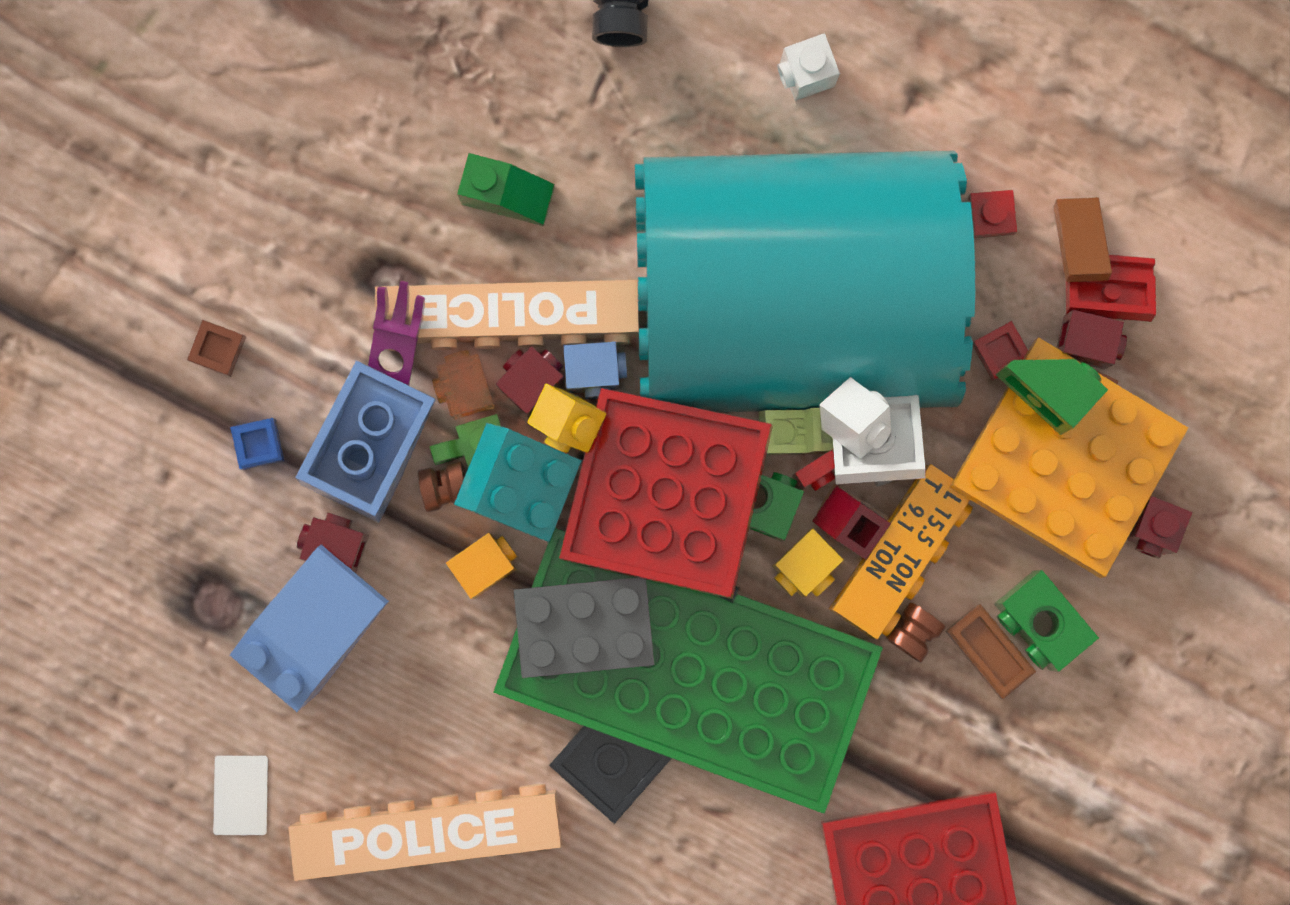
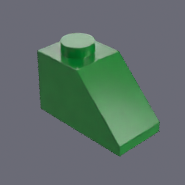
M468 153L457 195L461 205L544 226L555 184L513 164Z
M1076 359L1012 360L996 374L999 379L1060 435L1073 429L1108 391L1101 383V377L1098 372L1086 363L1080 364Z

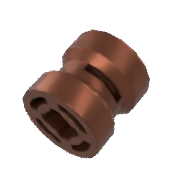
M461 461L449 463L445 469L437 471L431 467L418 470L419 486L426 512L437 511L444 504L455 503L465 478Z
M910 602L903 611V620L901 622L903 626L894 627L892 632L885 638L898 649L922 663L929 653L928 646L925 644L926 641L931 642L932 639L939 638L946 626L933 615Z

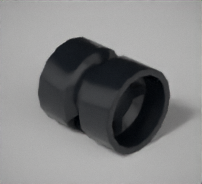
M593 0L600 9L593 14L592 40L594 42L612 47H634L647 42L648 15L641 10L648 7V0Z

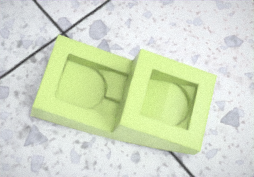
M820 408L764 410L758 412L760 422L770 423L773 426L767 455L827 453L830 450L834 452L833 438L822 430Z

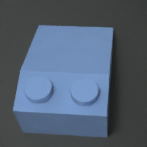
M356 361L295 478L302 486L379 523L400 483L436 401L435 398Z
M320 545L253 622L230 656L298 712L319 694L389 601L324 546Z

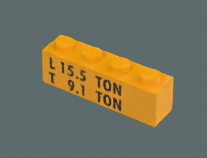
M932 464L925 466V478L913 481L887 520L891 525L866 560L862 558L828 608L830 611L872 639H878L881 633L887 637L892 632L901 617L896 612L905 597L909 600L915 597L925 581V578L920 576L929 561L933 564L938 562L949 545L945 537L953 525L959 528L973 509V506L968 503L970 499L950 488L954 480Z

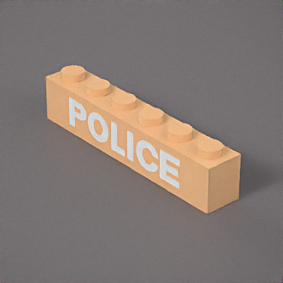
M637 280L409 286V314L405 324L411 325L416 296L425 297L423 322L420 327L417 344L431 343V349L454 350L457 349V342H474V348L496 349L500 348V341H518V347L530 348L532 346L533 348L544 346V340H561V346L587 344V339H604V342L616 341V346L630 344V338H639ZM381 286L387 287L389 312L386 319L391 320L399 286ZM375 287L376 307H377V287Z
M533 784L519 787L520 794L502 796V789L476 792V800L459 802L458 795H445L432 798V805L415 807L414 800L388 803V811L371 813V807L368 805L344 809L343 817L327 818V811L301 814V822H296L288 827L294 881L560 848L562 845V835L556 790L546 791L545 784Z

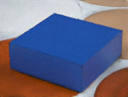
M269 418L230 427L240 470L284 461L276 419Z

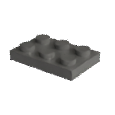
M628 578L514 590L522 678L654 665L646 579Z

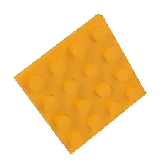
M1038 337L1033 341L1023 360L1074 358L1062 353L1061 350ZM1099 374L1101 383L1108 391L1073 429L1060 435L1007 386L950 488L1099 578L1106 577L1187 432L1188 427Z

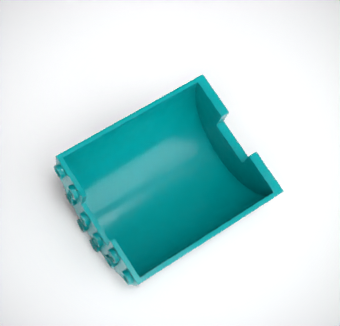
M950 150L643 157V164H635V190H644V197H636V232H644L637 233V268L646 267V277H638V311H647V328H639V360H648V377L640 378V396L713 412L806 410L820 408V404L851 377L870 392L876 391L884 398L919 395L920 408L958 407L966 392V383L959 382L960 377H964L965 371H970L973 350L972 337L965 336V327H970L972 317H975V249L971 202H961V195L966 193L967 178L963 163H953L957 162L958 153Z

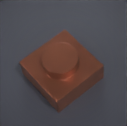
M202 320L187 360L231 377L246 336Z

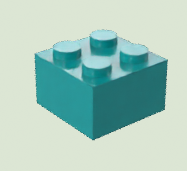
M486 423L454 505L530 536L550 542L582 460L511 429Z

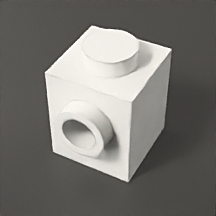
M825 33L785 47L781 61L777 64L782 84L785 89H791L795 101L835 87L840 74Z
M851 377L820 404L822 430L860 459L872 448L877 449L881 447L891 433L890 406L887 400L876 391L870 392Z

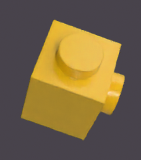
M545 384L527 423L547 435L544 442L559 451L568 453L570 448L573 447L588 453L607 413L577 395Z
M812 528L772 565L778 572L774 580L791 597L796 592L802 597H806L812 592L817 597L835 580L830 573L843 559Z

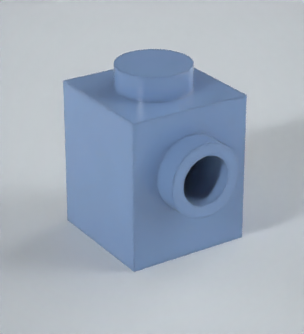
M616 341L563 345L567 392H585V399H598L601 388L619 390V379L627 378L625 352L617 353Z

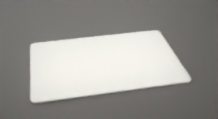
M267 756L215 757L213 833L215 835L266 834Z

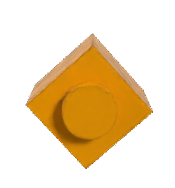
M487 533L446 562V564L470 599H475L517 570L511 561L518 556L504 536L496 540L491 533Z

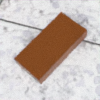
M1099 197L1056 199L1053 207L1065 281L1109 280L1112 270Z
M977 604L945 631L1000 699L1007 697L1036 673V670L981 604Z

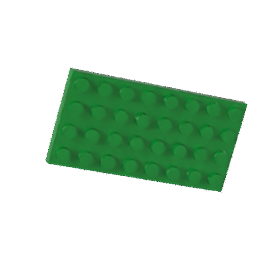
M555 528L550 542L547 544L532 588L638 577L561 560L559 557L566 531ZM647 579L654 665L522 678L518 631L516 629L493 693L825 814L883 649V647L741 595H737L732 604L716 595Z

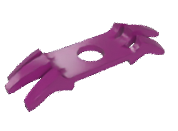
M400 281L391 320L386 319L389 312L387 287H377V307L368 362L369 367L410 386L416 346L425 308V297L417 295L411 325L405 324L409 314V282ZM386 349L398 351L404 361L402 369L396 372L384 369L379 361L380 353Z

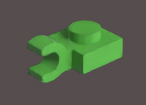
M491 415L455 426L459 439L430 446L435 465L465 457L469 468L486 423L501 427L498 415Z

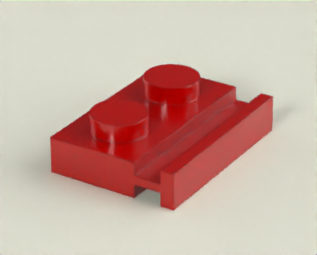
M1109 255L1112 270L1109 280L1066 282V314L1076 310L1110 319L1152 322L1156 316L1155 258Z

